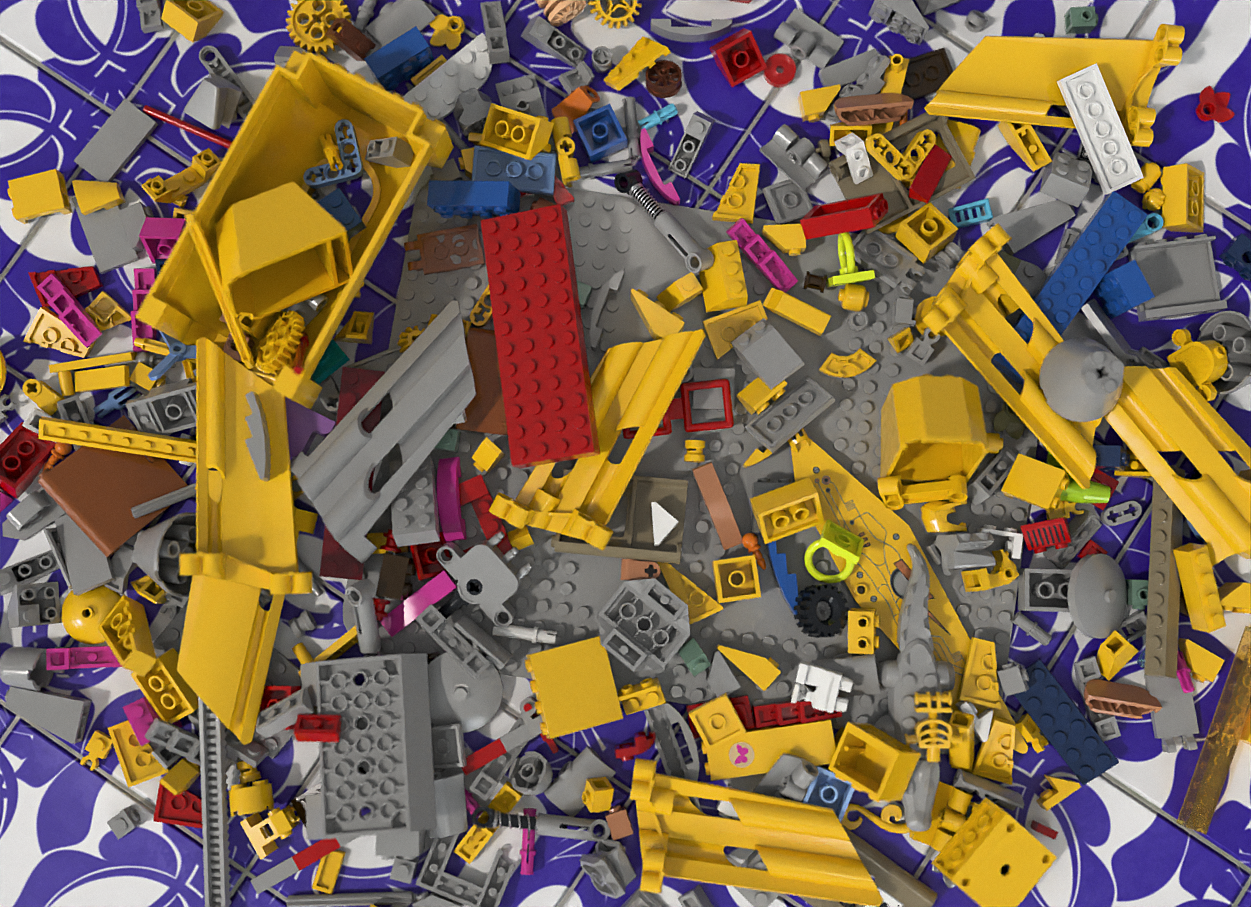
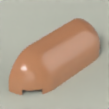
M898 93L849 96L837 99L834 102V109L839 120L849 126L888 123L900 120V117L908 109H912L914 100Z
M1092 679L1087 682L1084 688L1085 703L1093 712L1142 719V715L1152 711L1157 713L1162 709L1156 697L1138 686Z

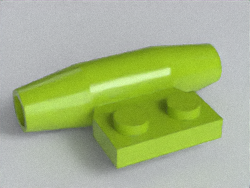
M1048 451L1046 464L1065 470ZM1067 472L1070 483L1066 491H1062L1060 495L1061 501L1108 503L1111 492L1109 486L1090 481V488L1082 489Z

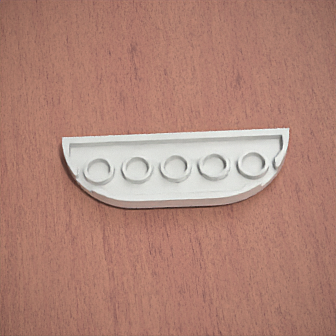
M481 33L403 96L404 101L410 104L415 102L424 108L423 111L427 115L426 117L432 121L434 119L441 120L453 112L459 94L471 88L479 90L486 83L490 75L492 64H489L485 35Z

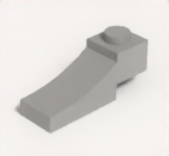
M482 2L480 5L489 64L510 62L501 2Z

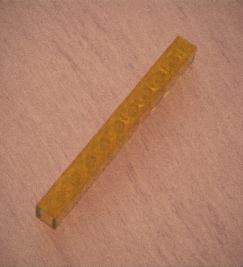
M1245 626L1176 822L1205 835L1210 826L1251 708V627Z

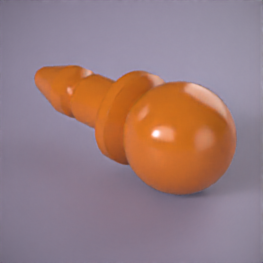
M56 442L55 449L51 450L53 455L45 463L43 471L47 468L51 470L59 459L63 460L65 458L64 455L72 451V444Z
M751 532L746 533L742 537L743 546L748 549V553L755 555L757 564L765 570L766 563L760 550H758L761 548V545L758 544L757 535Z

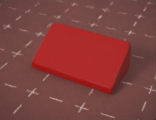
M298 714L293 732L296 741L339 742L341 715Z

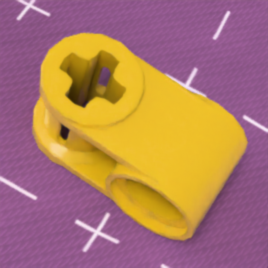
M28 379L23 384L24 394L34 401L41 410L51 416L58 410L57 402L65 399L43 381Z

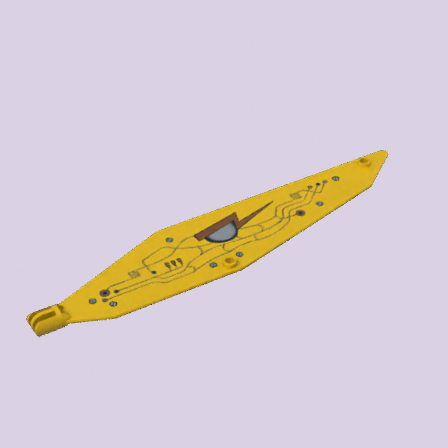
M803 427L800 430L801 437L797 432L793 436L794 441L792 438L788 440L791 447L795 482L809 477L818 492L824 523L815 526L820 536L824 524L829 519L864 539L860 559L854 565L850 576L844 581L855 602L861 608L876 609V615H880L879 628L898 649V617L912 570V561L906 549L907 544L915 545L922 554L930 576L928 620L934 645L933 654L936 661H947L953 665L955 670L954 688L944 691L942 694L951 692L952 704L949 706L954 711H959L955 704L961 701L958 699V694L971 640L910 526L892 510L887 509L880 499L813 442ZM828 549L839 572H842L846 566V559L833 554ZM859 586L864 587V591L862 593H858L857 588ZM999 692L1001 710L972 703L978 711L975 714L976 716L989 708L993 710L992 718L995 716L1014 722ZM1015 726L1013 750L1024 754L1028 751V746Z

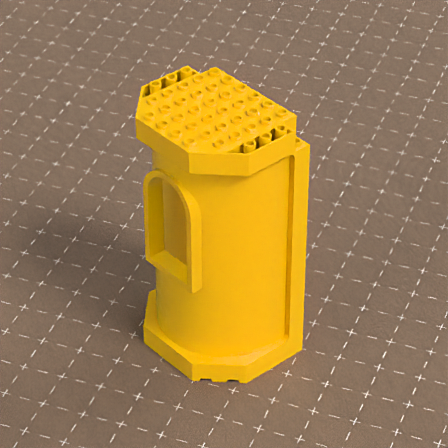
M294 50L284 68L276 64L194 213L200 221L221 275L215 225L231 205L293 181L312 197L315 189L310 188L305 183L303 175L309 168L328 164V160L322 152L323 147L319 141L320 135L323 134L326 140L325 133H330L334 144L338 147L335 134L336 123L339 120L346 119L354 126L364 172L372 181L373 196L361 219L366 228L353 236L348 243L353 274L348 283L324 292L329 298L328 303L302 331L307 333L309 338L302 373L296 375L293 372L298 347L296 345V351L291 353L293 360L292 369L284 365L272 387L278 393L311 410L323 388L310 379L425 167L431 166L442 169L454 147L445 127L446 125L437 119L433 121L428 119L423 111L424 108L415 102L410 104L404 101L401 95L395 92L392 94L386 92L385 88L375 82L371 84L358 73L353 75L347 72V69L339 63L331 64L326 57L319 53L314 55L310 52L302 51V53ZM346 126L343 127L342 132L345 135V139H348L349 137L346 132L348 128ZM399 137L409 143L414 152L411 166L394 168L365 160L370 140ZM346 145L344 153H352L355 149L354 145ZM349 159L352 167L357 168L353 159ZM312 174V178L309 180H311L312 182H316L315 179L317 178V176L315 174ZM186 225L135 318L186 345H196V340L205 337L223 350L230 330L227 323L220 321L223 312L190 230ZM281 310L275 313L273 320L277 321L278 316L281 315ZM250 336L249 338L255 342L251 351L254 356L258 351L256 347L259 346L260 342Z

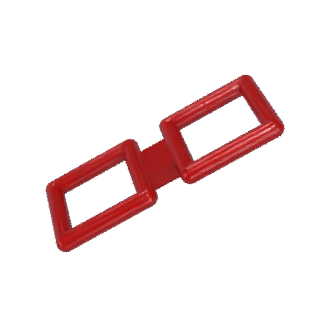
M716 379L682 383L680 385L681 398L672 399L663 416V427L657 428L653 436L671 434V420L675 419L684 420V429L688 433L732 428L734 426L729 380ZM722 387L725 420L692 424L689 391ZM622 429L623 437L625 439H634L638 430Z

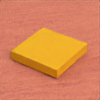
M726 693L688 712L708 751L746 732Z

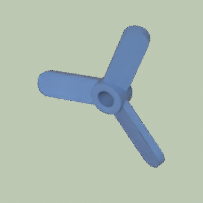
M159 331L170 353L148 374L150 380L159 379L176 361L196 359V345H185Z

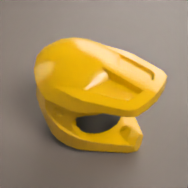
M939 500L922 505L920 507L921 519L928 533L967 532L966 523L961 522L959 525L951 524L947 521L946 517L948 514L956 513L955 507L965 505L968 501L957 503L949 500Z

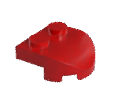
M650 731L649 736H646L645 732L634 733L635 742L615 745L616 759L621 758V761L632 760L634 755L647 751L656 739L655 731Z

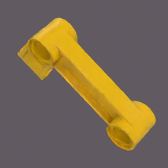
M900 475L878 478L879 494L883 499L885 507L889 510L901 509L905 504L948 499L951 502L960 503L968 498L967 481L963 475L950 476L946 481L902 486Z

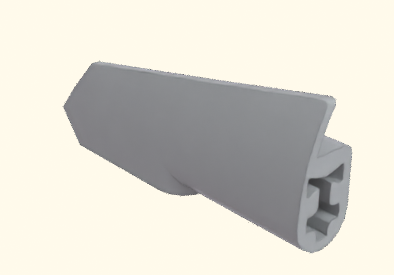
M42 487L39 491L29 494L6 515L8 519L2 523L3 537L26 540L54 522V519L66 514V512Z

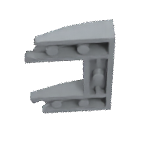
M459 834L434 838L415 885L469 907H498L515 866L514 863L509 866L501 856L504 853L503 850L498 849L485 884L481 887L444 872Z

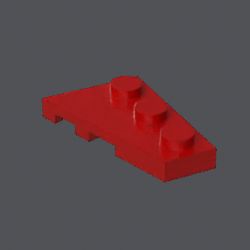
M93 266L60 271L28 272L42 307L45 306L49 310L52 307L47 303L48 299L37 289V286L51 273L60 279L75 298L103 287L97 270Z
M159 783L153 821L203 829L202 797L188 790L174 795Z

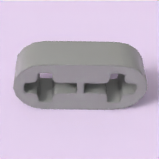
M1127 501L1104 509L1101 512V521L1107 526L1119 525L1138 518L1141 515L1142 508L1136 501ZM1129 506L1135 508V511H1133L1132 514H1124L1123 512L1125 510H1128ZM1110 513H1118L1119 515L1118 517L1113 518V521L1107 519V516H1109Z

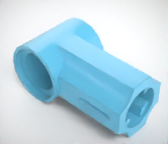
M1158 213L1149 214L1128 243L1147 235H1152L1161 229L1164 223L1161 215ZM1148 220L1154 223V228L1148 226Z

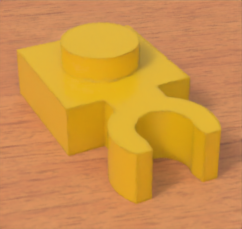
M1061 501L1059 507L1056 510L1054 509L1052 514L1046 511L1047 520L1062 517L1070 518V512L1074 515H1080L1084 513V510H1076V503Z
M1028 713L1022 715L1015 724L1016 728L1027 743L1032 742V746L1037 753L1045 750L1044 746L1049 743L1039 733L1040 728Z
M96 730L85 747L89 754L81 759L80 765H85L88 760H91L92 766L90 770H95L99 766V758L102 760L106 759L113 746L111 737Z

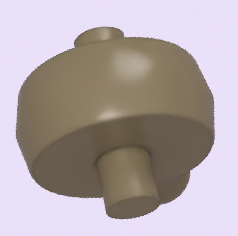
M822 139L818 141V148H815V153H819L829 164L830 150L834 149V147L829 146L827 139Z

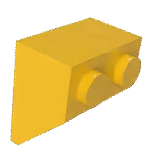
M166 0L161 19L193 43L208 35L221 19L224 11L209 0Z

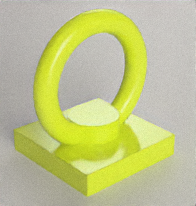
M849 232L838 234L840 275L828 278L826 281L827 287L874 279V270L859 272L858 266H855L854 247Z
M828 519L823 526L820 539L811 543L805 552L804 562L807 571L812 577L824 583H838L850 576L854 565L860 559L864 539ZM825 547L833 554L845 558L846 566L844 570L836 575H826L819 572L813 564L815 551Z

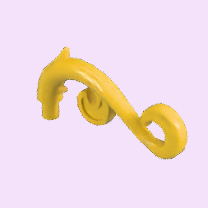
M850 803L841 821V824L849 830L858 828L863 821L862 817L859 816L857 820L850 821L847 816L849 811L857 810L888 832L897 834L909 833L910 838H912L914 832L907 827L906 822L896 824L889 821L891 816L895 817V821H899L902 817V810L895 804L884 806L881 810L880 818L866 808Z

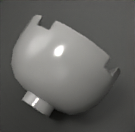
M528 751L521 758L518 757L514 760L510 767L509 780H511L513 788L526 796H535L543 793L549 787L552 781V768L543 755L535 751Z

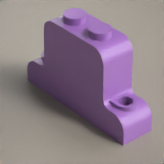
M285 397L290 460H292L301 451L305 455L307 454L317 434L326 438L336 427V422Z

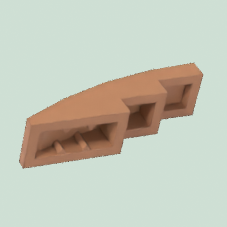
M712 462L692 469L723 549L726 550L741 544V534Z

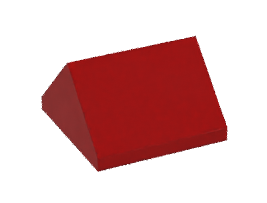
M439 532L440 541L410 545L419 580L436 577L444 570L447 574L449 573L437 559V551L446 543L443 532ZM444 549L445 555L450 557L448 549Z

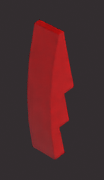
M805 699L796 701V703H791L790 700L752 706L756 728L799 722L808 723L842 717L841 711L834 710L833 713L819 710L813 708L812 702L805 701Z

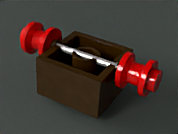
M388 529V533L383 532L386 543L380 546V549L388 551L383 556L376 590L377 597H373L376 619L380 621L383 620V617H388V614L385 612V606L391 603V600L383 598L406 600L408 596L412 595L413 584L410 583L412 575H416L413 558L394 555L393 552L401 553V549L398 548L391 529Z

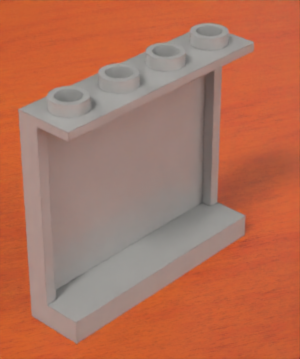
M1200 234L1194 236V239H1187L1184 236L1175 238L1174 241L1167 242V239L1156 240L1154 244L1138 242L1128 250L1129 262L1133 260L1137 262L1155 296L1136 307L1139 322L1214 313L1228 308L1227 301L1220 300L1211 241L1215 240L1216 236L1207 237V234Z

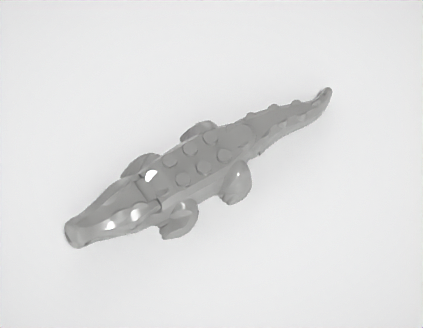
M911 543L907 544L906 549L912 561V570L900 607L897 625V643L900 653L897 654L896 661L885 660L877 663L880 690L888 694V714L882 716L874 725L906 744L904 734L914 735L916 723L929 718V712L914 711V706H925V703L915 705L914 693L925 694L928 691L931 696H935V692L942 694L944 691L952 690L955 684L953 665L947 661H936L933 654L934 645L928 620L930 576L922 554ZM931 701V706L935 707V701ZM937 712V718L949 724L950 719L943 716L942 712ZM929 723L922 726L921 729L928 728ZM937 724L938 728L946 731V728L943 724ZM937 733V736L945 739V735ZM917 743L910 744L909 747L920 752L921 755L901 801L905 808L907 827L912 831L921 832L927 831L931 827L932 808L939 785L940 768L938 762L927 761V748H919ZM940 748V754L949 755V748Z

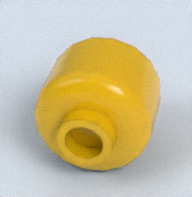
M848 283L844 289L839 290L838 301H841L843 309L860 312L868 305L869 292L863 285Z

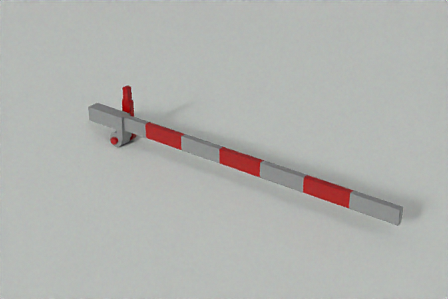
M527 697L520 704V716L524 721L523 725L466 757L467 766L446 768L440 771L441 778L463 772L465 777L539 734L543 741L547 742L552 753H557L559 748L555 740L542 735L540 729L542 718L541 714H537L535 708L536 698ZM372 811L363 815L362 817L364 819H369L372 815ZM359 836L321 839L250 881L257 894H260Z

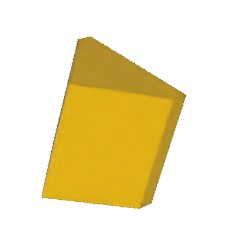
M909 327L903 328L887 338L897 353L909 347L914 341Z
M527 525L523 529L517 528L507 533L513 548L516 547L518 550L534 544Z

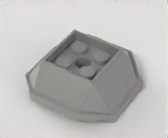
M655 578L624 581L598 613L601 645L633 672L664 668L690 636L688 605ZM646 618L650 621V627L647 630L639 629L638 622L640 619Z

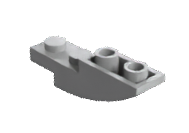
M875 55L869 61L865 72L858 77L857 84H847L843 87L838 99L849 96L877 94L885 84L880 77L891 60L884 55ZM833 103L829 107L825 119L838 122L841 120H839L835 113Z
M198 708L188 714V718L200 732ZM227 727L225 728L226 756L237 763L241 759L256 768L268 756L269 749L253 739L252 742L243 745Z

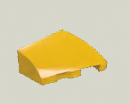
M84 180L72 181L75 196L83 215L102 208L108 210L125 203L118 183Z

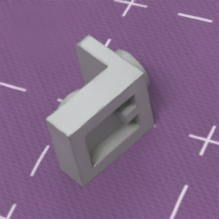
M129 806L121 810L107 824L119 840L142 824V822L140 821L138 811Z

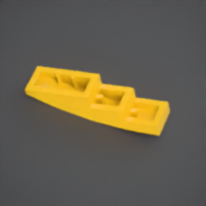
M506 781L487 807L506 814L513 809L523 794L515 790L509 781ZM483 812L477 819L479 823L485 824L488 821L486 812ZM473 825L453 852L470 864L498 827L479 829Z

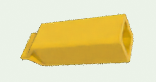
M772 287L763 303V306L771 312L819 336L822 335L831 318V315Z
M954 711L949 720V725L952 728V735L958 736L962 734L961 747H957V744L950 743L949 764L951 768L972 772L974 762V715Z

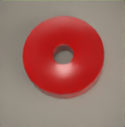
M774 54L765 62L767 68L763 70L765 80L771 86L778 88L789 85L796 74V65L793 59L785 54ZM781 68L783 72L778 73L776 69Z

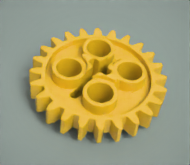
M297 0V5L291 3L293 11L287 10L290 18L285 20L289 24L286 26L288 32H291L289 36L291 39H294L295 45H300L304 50L307 48V51L310 53L315 50L316 53L320 54L321 50H323L328 55L329 48L335 52V45L337 44L325 34L331 27L329 23L336 18H345L346 20L352 18L350 12H348V6L344 5V1ZM324 6L321 11H316L317 7ZM304 19H309L306 24H301ZM339 27L337 32L339 33L342 28ZM322 33L320 38H314L316 34Z
M289 310L284 312L282 316L279 315L277 321L273 320L272 326H268V331L259 340L260 344L256 347L258 351L254 354L256 357L254 359L256 363L254 366L265 374L274 373L276 369H280L281 364H286L287 358H291V353L296 351V345L300 344L299 340L303 336L301 332L305 329L303 327L305 321H303L304 318L300 314Z

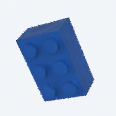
M415 26L367 56L364 60L377 83L383 86L385 91H392L397 88L399 83L404 80H410L415 76V73L432 63L434 57L430 46Z
M1135 260L1104 275L1093 291L1095 296L1100 298L1103 304L1102 309L1110 319L1155 297Z

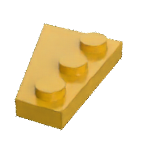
M739 164L725 195L720 200L718 209L712 216L713 221L737 222L740 218H743L747 223L753 224L760 164Z

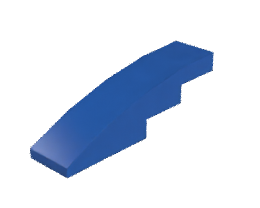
M775 540L766 544L769 561L781 594L793 615H796L797 610H793L794 606L798 605L795 599L799 597L796 573L788 574L786 553L777 554Z

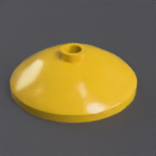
M104 585L79 596L74 595L72 590L65 598L61 611L62 623L67 633L75 640L84 644L105 642L98 627L121 599L120 594ZM87 609L90 611L89 617L85 615Z

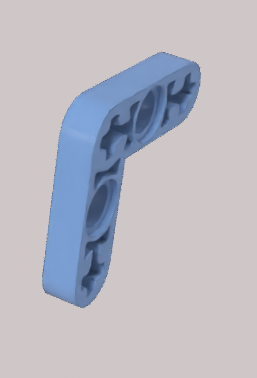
M339 120L335 125V134L343 168L339 170V174L335 178H330L328 175L331 170L329 163L307 169L303 179L310 188L317 189L357 179L363 174L364 167L356 132L349 120ZM344 126L348 128L346 131L348 139H345V135L342 132ZM348 144L354 145L355 148L350 154L344 153V148ZM349 159H353V162L357 167L355 168L356 172H352L351 170H349L352 168ZM312 174H315L317 176V178L315 179L316 182H312L311 180H309L312 178Z

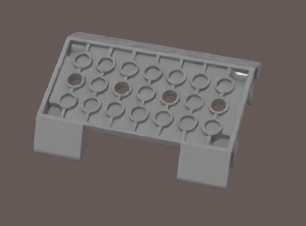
M427 653L395 654L301 664V689L306 688L308 690L312 706H317L318 715H341L339 742H319L321 794L305 795L307 840L437 829ZM360 673L366 678L362 686H358L355 683V677ZM361 717L366 718L368 722L364 730H360L357 727V721ZM363 761L367 762L370 766L367 774H362L359 771V765ZM365 806L370 807L372 810V815L369 819H364L361 815V810Z

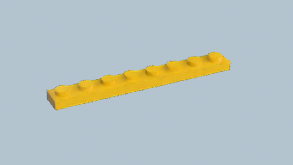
M43 416L39 419L38 439L196 463V440Z

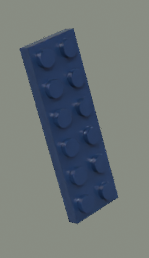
M1039 658L1025 669L1029 676V681H1027L1029 689L1016 693L1014 696L1083 786L1117 765L1119 761L1042 660Z

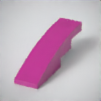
M740 218L726 231L732 240H737L740 250L777 290L786 293L798 282L777 253L768 247L759 234H755L743 218Z
M134 268L135 289L132 290L133 311H131L133 352H149L134 346L135 338L156 340L157 329L135 318L157 279V268Z
M51 273L37 286V289L48 299L47 303L58 313V318L86 348L103 334L83 306L55 274Z
M444 570L389 612L388 617H383L380 623L392 638L414 622L430 604L434 606L456 589L457 586Z

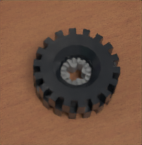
M830 584L811 585L798 593L801 597H796L795 599L798 605L793 608V610H797L794 619L799 620L797 623L798 628H803L801 631L804 634H808L809 637H834L835 634L841 633L840 629L845 628L846 624L843 622L848 621V616L845 614L849 611V607H845V603L848 602L846 598L842 599L844 594L842 591H837L838 588L836 586H831ZM821 607L822 611H820V615H818L819 613H817V612H818L819 608Z

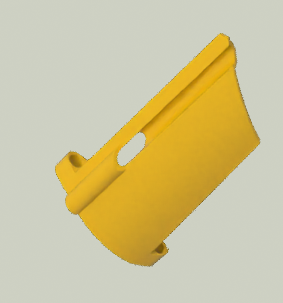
M208 470V494L215 502H220L222 499V477L219 471ZM294 507L297 542L299 531L314 535L318 514ZM193 575L177 672L218 719L237 736L243 745L252 742L285 594H273L270 610L265 611L259 604L261 588L204 575Z

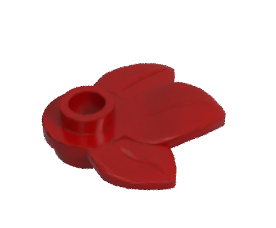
M1210 85L1204 88L1199 95L1200 104L1196 108L1197 117L1202 121L1214 120L1219 123L1230 120L1235 115L1232 110L1226 108L1230 99V93H1214Z

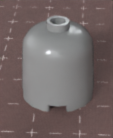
M11 647L0 658V679L9 686L40 691V688H46L49 685L54 674L51 670H46L45 648Z

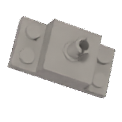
M534 74L495 84L502 107L534 117H547ZM550 135L548 143L551 145L550 153L556 152L552 135Z
M191 378L152 388L147 396L127 401L126 407L138 431L166 435L195 427L196 382L193 383Z

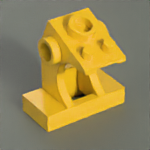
M1003 549L992 551L996 565L990 573L987 572V568L962 571L961 575L965 591H984L1010 584L1020 574L1016 570L1015 563L1007 557L1009 553L1007 551L1004 552Z
M288 805L282 810L277 807L267 813L269 818L265 820L261 818L259 812H256L240 822L260 859L278 849L274 839L279 836L281 839H284L293 833L292 828L300 823L299 820L301 819L299 815H295V808ZM267 823L270 825L274 833L273 835L270 834L268 828L266 827Z

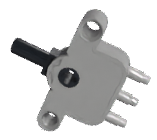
M502 531L495 534L489 540L478 542L466 553L454 542L445 543L437 551L438 561L454 579H459L457 589L454 591L456 595L438 609L446 619L463 604L467 606L470 603L480 604V608L498 627L504 628L509 626L515 618V609L507 599L515 593L521 585L522 578L529 573L533 566L531 563H528L518 570L510 562L519 552L516 547L509 550L506 554L500 551L496 545L505 536ZM444 549L450 550L453 556L447 557ZM476 582H478V583L480 584V585L477 586V587H475V586L473 585V584L476 583ZM500 612H506L509 615V619H503L500 616Z

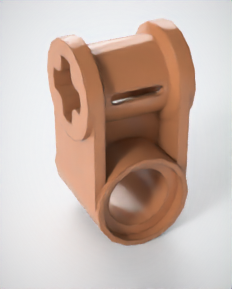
M622 559L620 580L658 579L661 569L655 562L635 559ZM650 565H653V568L657 570L653 577H649V574L645 572L646 569L650 568Z

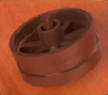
M659 60L651 68H647L646 88L650 94L659 98H669L680 91L682 71L676 63L668 60Z

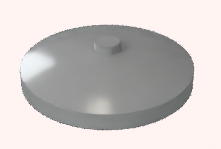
M1089 554L1080 559L1071 573L1068 584L1070 615L1077 629L1089 638H1108L1121 626L1127 609V585L1124 574L1117 562L1105 554Z
M446 652L437 655L428 663L431 722L435 726L462 723L463 733L483 727L494 717L501 704L503 687L499 671L492 662L486 658L491 665L476 679L468 674Z

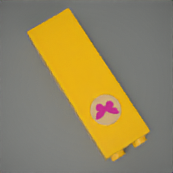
M831 719L746 729V732L709 751L704 742H701L703 754H707L708 762L705 763L706 776L710 775L711 781L767 773L784 753L803 758L815 766L830 764L836 751Z

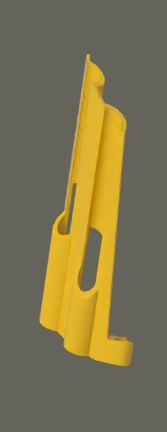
M997 223L963 255L954 273L931 304L932 309L922 318V321L935 336L941 330L948 336L1082 489H1089L1090 479L1096 465V451L1093 448L1095 429L1099 426L1102 417L1089 422L1070 421L1058 415L1047 404L1043 389L1040 388L1039 376L1041 365L1048 352L1057 344L1063 342L1064 339L997 253L1002 249V246L1012 239L1000 224ZM1006 294L1010 296L1033 322V332L1028 344L1000 314L998 309V298L1000 295ZM1001 353L1024 379L1021 395L991 363V359L995 354Z
M704 330L679 332L667 335L660 340L645 343L630 342L608 348L590 377L600 455L579 458L572 471L562 478H554L551 471L555 463L535 466L516 499L498 492L489 512L505 519L517 528L523 529L525 525L549 530L585 540L592 546L604 551L614 532L606 525L706 336ZM639 427L622 462L619 464L609 462L607 458L622 429Z
M1124 366L1120 398L1115 407L1103 417L1205 540L1203 543L1207 545L1212 566L1228 556L1251 549V481L1239 477L1218 453L1236 451L1251 468V448L1176 367L1149 369L1147 366ZM1182 451L1201 473L1202 477L1191 480L1178 476L1158 452Z
M635 759L630 799L636 800L643 864L640 891L662 894L663 877L665 876L880 907L884 901L833 809L655 773L657 761ZM689 796L731 802L740 820L706 815L692 804ZM732 846L757 850L768 871L734 866L726 858L724 847Z

